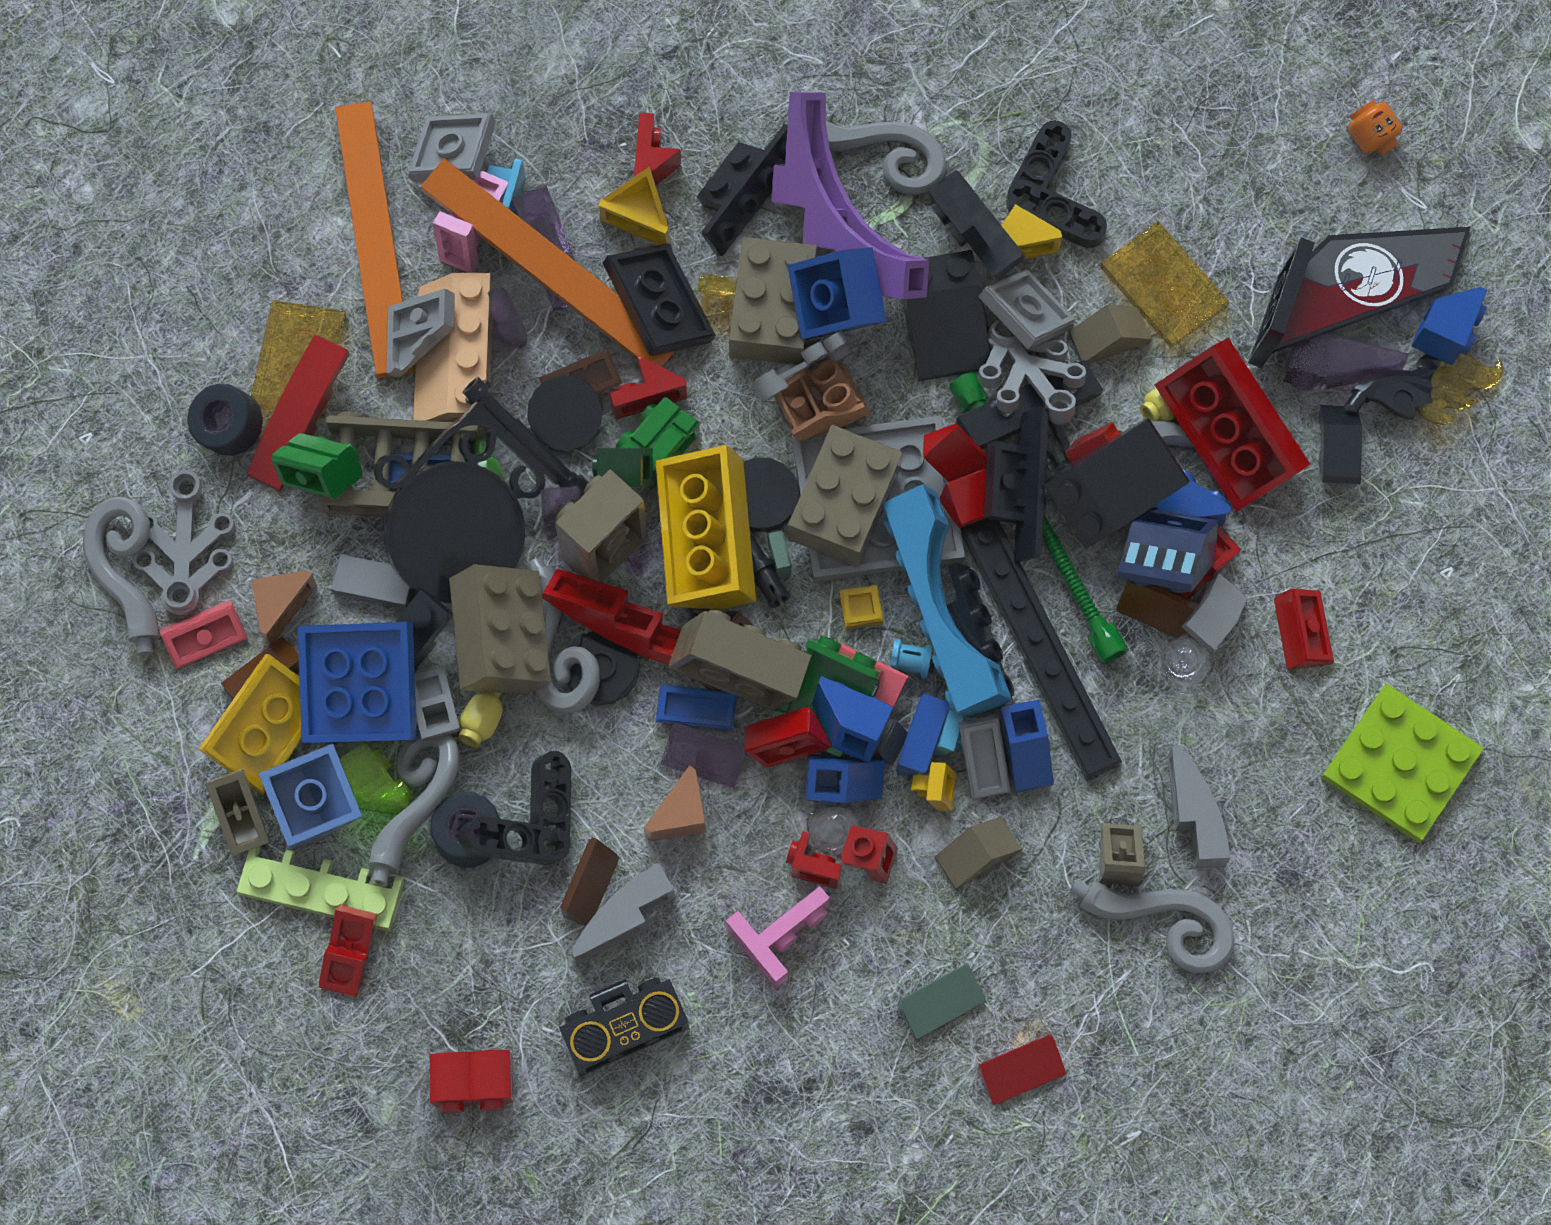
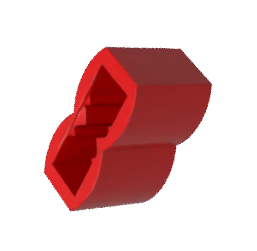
M510 1050L429 1054L430 1103L433 1107H440V1113L464 1112V1106L480 1105V1111L504 1110V1104L514 1103L513 1055Z

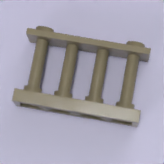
M343 411L339 412L337 416L327 415L326 423L331 434L339 435L338 443L343 444L346 442L353 446L354 436L377 437L374 466L379 458L391 454L392 438L415 439L413 465L429 447L430 440H436L446 428L456 423L460 418H453L450 422L360 417L359 414ZM473 425L461 428L446 440L452 441L450 461L465 462L459 450V438L463 432H470L471 437L468 442L481 440L479 426ZM390 461L385 464L382 471L386 481H388ZM428 461L420 469L427 467ZM373 472L372 486L368 487V490H353L352 486H347V490L336 499L319 495L318 503L322 512L327 514L385 517L389 504L396 492H391V489L381 486L375 479Z

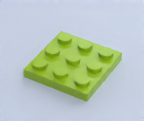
M1385 683L1321 779L1420 844L1484 747Z

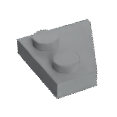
M442 289L388 306L387 374L396 378L401 377L454 329L455 293Z

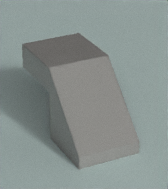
M1217 573L1194 602L1199 605L1181 627L1209 652L1214 651L1238 622L1247 597L1220 573Z
M444 666L415 673L416 719L422 741L460 731Z

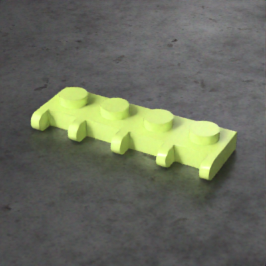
M261 846L249 850L237 888L238 895L334 918L335 910L341 904L377 913L375 928L391 931L404 885V877L396 876L392 889L369 884L370 869L361 868L358 880L356 881L331 875L333 861L329 859H323L319 872L292 865L295 857V851L286 849L282 863L259 857Z

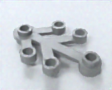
M1001 320L995 321L987 333L989 346L992 348L986 364L982 365L979 369L980 385L985 388H996L1001 384L1002 370L1000 367L1008 353L1014 364L1004 388L997 392V408L1007 413L1018 409L1019 391L1026 377L1045 402V408L1049 410L1048 419L1057 425L1069 422L1075 414L1076 399L1074 395L1066 390H1055L1044 374L1062 377L1063 383L1067 387L1080 388L1086 381V368L1078 363H1064L1067 360L1068 345L1062 340H1048L1029 349L1045 353V359L1029 355L1025 351V349H1028Z
M841 330L822 341V343L818 342L801 352L805 360L801 364L795 366L791 362L776 372L772 369L755 379V383L752 386L763 403L787 389L789 386L786 381L799 372L810 368L822 360L823 362L828 360L839 362L853 352L849 347L851 341L845 337Z
M188 470L175 473L169 482L170 491L178 501L176 540L174 541L160 527L153 514L147 513L149 521L154 523L150 529L149 538L174 562L173 578L158 565L157 558L149 549H142L132 559L136 570L141 574L148 575L162 589L161 601L164 608L169 613L177 616L187 615L194 611L200 601L199 590L217 574L230 572L234 565L233 558L227 550L216 549L210 554L209 562L190 577V564L219 538L232 536L236 526L229 514L218 513L212 518L211 524L192 540L194 501L200 497L202 485L197 475ZM191 485L194 487L190 494H181V489L184 486ZM219 522H230L227 529L222 531L217 529ZM150 557L151 563L148 566H139L141 558ZM227 557L228 561L224 566L218 567L215 565L217 558ZM179 593L188 594L186 601L183 603L175 602V597Z

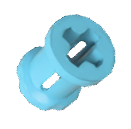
M895 639L890 667L899 671L920 674L922 679H927L933 645L927 644L923 648L902 644L900 639Z

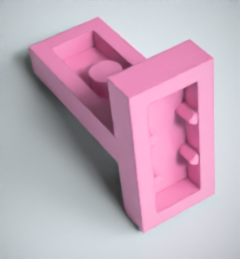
M480 171L478 179H471L499 202L503 203L508 181L484 171ZM439 211L433 221L439 261L465 272L473 273L479 264L477 246L482 238L474 232L472 224L454 217L451 213L448 215Z
M819 886L759 935L739 911L726 920V929L773 987L777 989L788 980V971L773 954V951L777 949L781 953L790 947L798 938L795 933L805 925L813 928L828 915L826 909L829 907L830 897Z

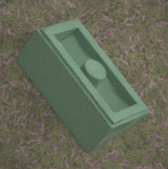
M966 963L898 1001L897 1006L916 1040L984 1004L986 1000L970 966Z

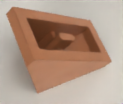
M303 570L252 580L259 631L267 644L271 645L277 640L317 587L313 575L308 571Z
M690 765L645 825L644 834L648 840L657 841L706 832L696 769Z

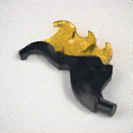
M1469 352L1467 355L1460 353L1453 365L1425 354L1417 361L1416 370H1382L1365 377L1353 387L1352 395L1344 407L1349 413L1357 414L1364 403L1372 401L1381 404L1396 416L1404 419L1413 420L1417 411L1428 422L1445 425L1453 422L1455 418L1453 415L1444 414L1443 409L1461 410L1475 406L1478 400L1467 398L1466 392L1476 388L1487 389L1494 386L1503 375L1504 367L1501 359H1498L1494 366L1482 365Z

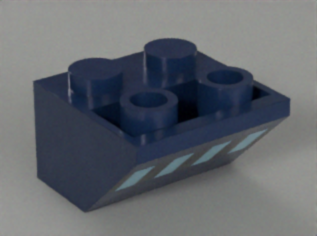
M1149 509L1131 523L1117 571V578L1130 580L1132 584L1137 586L1157 585L1167 587L1169 591L1175 593L1192 592L1215 563L1218 520Z

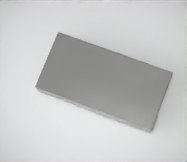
M340 554L331 587L332 594L405 609L407 608L412 590L400 579L391 564Z
M993 715L958 722L972 800L1010 792L998 717Z

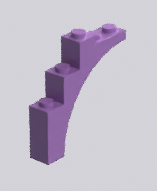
M815 91L790 92L785 165H774L772 202L805 207L802 244L817 245V247L833 249L836 252L873 247L882 296L903 300L926 298L930 260L908 254L885 241L864 221L852 205L839 180L830 152L827 134L826 93Z

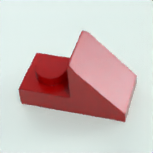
M639 113L634 176L650 166L656 186L680 167L681 150L677 148H662L661 128L655 127L654 113Z
M640 356L637 357V362L643 383L638 385L636 383H627L619 386L615 392L610 393L611 407L616 420L641 413L651 403L658 405L664 397H667L673 403L687 399V387L683 377Z

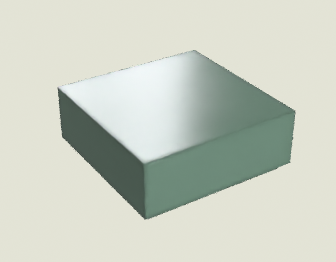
M781 531L768 533V548L771 559H773L775 564V571L781 580L790 578L792 563L784 533Z

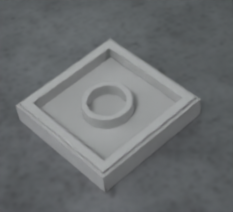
M492 113L426 117L408 171L411 181L424 182L443 158L470 179H478L496 124Z
M1027 269L984 288L978 296L1028 350L1070 330L1076 322L1073 316Z

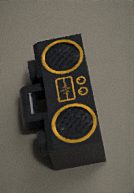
M659 977L648 980L638 986L639 992L632 995L627 981L624 979L589 995L595 1012L588 1014L586 1010H580L564 1019L566 1024L559 1027L580 1077L690 1029L689 1021L670 979L661 982ZM620 998H625L626 1003L604 1011L602 1006Z

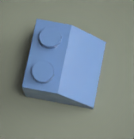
M333 744L259 773L286 843L291 850L326 837L363 817Z

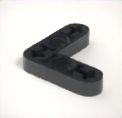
M1056 120L1049 121L1040 128L1008 189L1006 198L1007 209L1011 212L1016 204L1059 229L1062 238L1082 247L1094 248L1100 245L1105 237L1107 223L1104 216L1093 209L1048 190L1068 152L1071 141V131L1066 124ZM1054 134L1060 135V141L1055 142L1051 154L1046 152L1049 138H1052ZM1033 162H1043L1049 168V172L1044 176H1034L1029 171V165ZM1023 193L1028 194L1029 201H1025L1023 205L1017 203L1018 197H1021ZM1041 199L1044 202L1041 205L1040 213H1036V206L1039 205V200ZM1054 206L1061 207L1066 212L1067 217L1062 221L1055 222L1047 217L1046 211ZM1076 215L1078 216L1077 221L1074 222L1073 229H1071L1069 226L1071 225L1072 217ZM1090 223L1096 225L1095 231H1092L1090 235L1083 233L1084 227L1089 226Z
M550 751L539 756L533 762L531 768L530 823L477 817L466 822L460 828L459 843L467 853L475 856L540 865H551L564 859L570 848L571 764L568 758L561 752ZM549 763L552 769L557 770V775L553 777L552 772L546 770V765ZM550 785V789H544V787ZM545 798H550L556 802L558 813L555 818L549 817L543 810ZM551 826L557 827L556 829L551 831ZM478 829L479 834L484 836L496 834L495 839H488L480 843L479 838L473 837V831ZM509 831L517 832L522 839L520 851H514L509 847L507 843ZM549 839V844L555 845V851L550 853V848L544 846L545 840Z

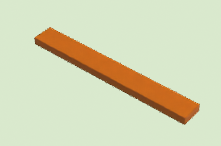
M371 101L338 106L335 107L375 371L377 379L393 377L386 373L388 306L403 302L373 106ZM412 366L403 375L414 373V367Z
M445 158L421 185V191L454 217L472 224L477 235L636 360L640 356L663 367L675 352L649 356L618 294Z

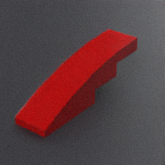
M314 334L262 435L246 473L248 477L281 492L284 485L281 484L271 461L272 454L283 445L288 446L287 442L298 433L314 435L317 430L315 423L333 394L331 386L350 356L348 349Z
M556 569L543 591L542 599L604 638L646 658L669 665L681 630L662 624L664 613L628 602L629 591Z

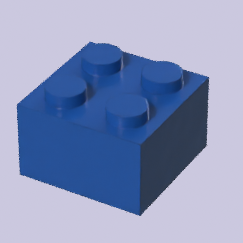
M873 247L841 250L787 265L801 339L831 336L841 330L848 332L887 322Z

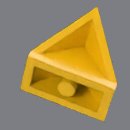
M650 166L601 199L598 205L600 221L656 245L670 243L669 227Z

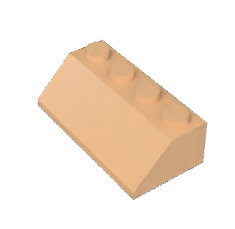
M451 273L419 287V297L442 289L455 293L454 329L416 362L413 420L450 422L453 418H460L472 406L465 401L466 396L462 393L464 388L476 377H479L482 381L486 379L490 382L494 289L490 273Z

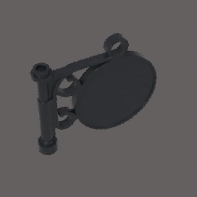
M479 377L474 378L462 391L466 396L465 401L472 406L456 423L446 428L411 467L405 458L394 454L382 456L374 466L375 479L381 486L389 489H398L389 504L384 521V544L391 566L400 579L417 593L420 590H427L443 603H452L449 578L474 564L515 568L517 566L525 540L524 516L518 499H530L541 494L545 488L546 477L552 484L558 485V488L562 491L561 496L567 503L573 502L575 504L585 494L584 489L589 483L582 474L577 475L575 472H571L518 418H514L487 391L491 385L490 382L486 379L482 381ZM473 425L488 429L486 448L482 454L474 456L470 453L467 444L471 433L463 432L459 438L458 446L465 462L445 461L420 469L457 430ZM496 436L536 476V485L531 491H522L518 484L519 476L526 470V466L518 465L513 469L509 478V487L494 472L477 465L479 462L486 461L493 454ZM395 460L402 468L408 470L396 482L389 483L383 477V467L387 462Z

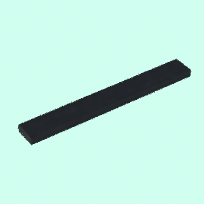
M985 518L960 528L961 536L1085 780H1090L1121 766L1122 761L1020 561L1014 560V549L1000 522Z

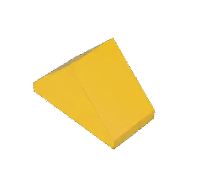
M1015 204L1001 226L1023 252L1025 259L1058 253L1062 241L1061 231Z

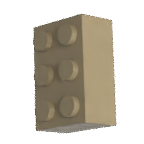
M743 237L729 334V357L785 364L793 362L794 365L804 362L801 352L805 350L807 339H801L787 265L817 257V245Z
M831 425L788 523V540L859 567L884 509L883 502L888 500L901 469L903 452Z
M611 469L602 477L600 475L595 476L584 489L585 494L575 504L573 502L566 504L558 513L557 521L555 522L562 560L578 575L599 582H603L648 538L644 499Z
M474 564L449 578L460 690L525 695L550 683L551 677L539 571Z
M717 610L704 611L682 626L668 668L771 711L797 699L811 655L800 651V645L789 640L781 639L776 641L765 636L766 632L763 629L753 625L740 626L731 622L729 615Z

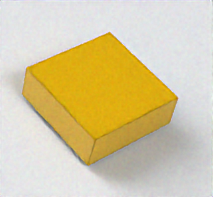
M877 585L839 590L845 630L883 625Z

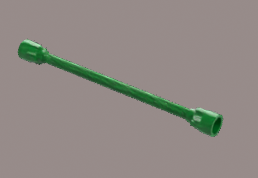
M974 372L966 373L956 378L949 385V389L963 414L984 405L985 401L989 399ZM1043 514L1044 545L1047 546L1046 548L1049 550L1052 559H1054V563H1056L1058 570L1061 571L1060 574L1063 575V579H1065V583L1070 588V592L1075 596L1074 599L1077 600L1076 602L1079 604L1081 612L1084 613L1086 621H1089L1088 628L1092 634L1087 638L1101 664L1113 662L1126 654L1129 649L1114 622L1108 624L1106 619L1097 611L1098 609L1092 603L1093 600L1090 599L1091 597L1088 595L1086 587L1083 586L1081 578L1076 574L1077 571L1074 570L1072 562L1067 557L1065 550L1062 549L1063 546L1060 545L1061 543L1058 541L1053 528H1051L1049 521L1046 520L1047 517Z

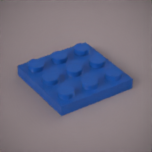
M413 622L298 626L302 743L417 739Z

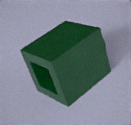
M597 448V455L594 456L592 462L593 476L600 475L602 477L611 469L629 487L653 486V448Z

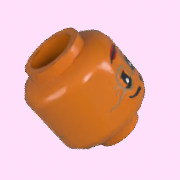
M1373 99L1349 116L1352 121L1349 123L1347 130L1364 154H1371L1377 150L1379 155L1382 156L1399 144L1396 137L1401 134L1403 126L1388 103H1376Z

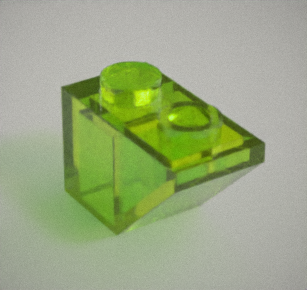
M363 742L339 759L360 810L398 815L410 805L408 801L413 798V795L401 778L394 782L386 770L391 765L379 748L372 751L367 743Z

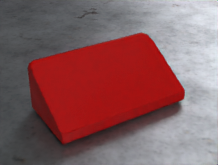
M957 423L924 435L923 457L946 481L950 482L986 468L987 454Z
M986 468L948 482L939 498L941 505L959 528L985 519Z
M1289 589L1276 596L1274 604L1287 669H1301L1333 664L1334 659L1321 591Z
M809 707L748 725L745 728L744 751L765 768L831 748V743L815 713Z
M1052 1034L979 1064L977 1068L993 1106L1067 1074Z

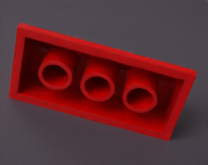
M1229 338L1211 346L1154 384L1236 512L1311 465Z

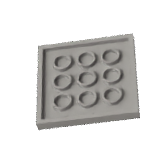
M941 416L843 428L903 452L901 469L888 500L922 484L936 491L940 498L948 481L924 459L923 442L924 435L943 428ZM828 432L798 441L792 435V447L800 496ZM942 506L949 528L943 544L941 565L964 562L965 554L960 528ZM885 509L882 511L859 567L808 548L813 582L902 570L895 554L899 550L895 537L890 536L883 521V518L887 516Z

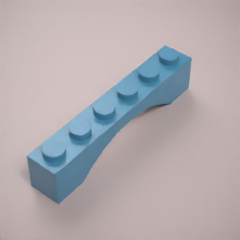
M922 484L883 502L887 514L883 521L891 537H895L899 550L895 552L896 558L902 570L907 572L911 584L908 585V592L913 603L920 607L923 619L920 620L921 629L925 637L932 641L936 652L932 656L938 673L944 676L948 689L945 690V696L949 706L953 711L973 718L1011 701L1012 699L1000 665L983 656L967 642L955 626L947 609L941 584V558L949 524L937 492Z

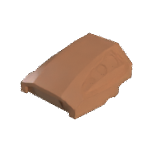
M832 360L824 361L817 365L814 370L799 372L786 381L789 386L787 389L775 395L796 441L827 433L831 425L841 428L858 419L871 416L859 389L842 361L839 363Z

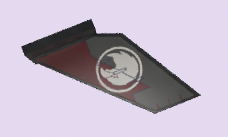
M1470 227L1328 235L1314 250L1315 243L1301 237L1278 273L1248 364L1262 369L1270 355L1274 352L1450 289L1454 282Z

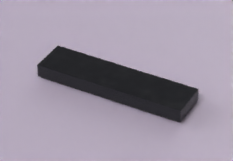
M1085 360L1078 362V364L1086 368V381L1080 388L1067 387L1063 383L1062 377L1046 376L1055 390H1066L1074 395L1076 399L1075 407L1099 397L1103 392V388ZM1029 384L1020 388L1019 407L1016 411L1007 413L999 410L996 405L997 399L959 415L956 423L981 449H984L988 446V443L1002 441L1021 432L1022 413L1038 407H1045V402L1033 386Z

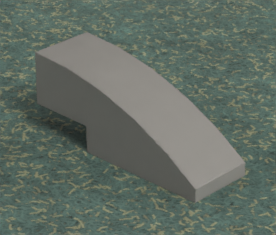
M1180 745L1172 746L1168 754V766L1175 831L1191 830L1194 868L1226 867L1231 856L1227 833L1219 807L1195 763Z
M660 862L625 884L596 912L571 950L573 960L577 966L646 931L647 926L643 914L675 899L674 889Z

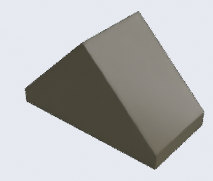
M1107 304L1069 330L1068 333L1079 360H1085L1087 364L1152 341L1139 308L1132 306Z
M243 769L205 782L232 856L269 843L256 796Z
M998 817L971 826L939 852L935 859L955 890L1019 853L1022 851V848L1003 818Z
M1102 823L1099 883L1138 886L1145 872L1141 826Z

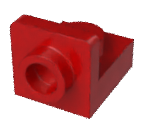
M853 825L849 829L840 860L844 865L864 869L872 881L887 884L898 847L888 833Z
M802 831L799 842L792 840L786 863L792 864L791 877L837 890L842 865L836 864V860L833 857L825 854L814 853L812 857L806 855L810 833Z

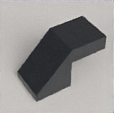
M1320 405L1318 419L1322 441L1318 464L1322 482L1360 484L1362 424L1359 411L1357 414H1352L1344 406Z

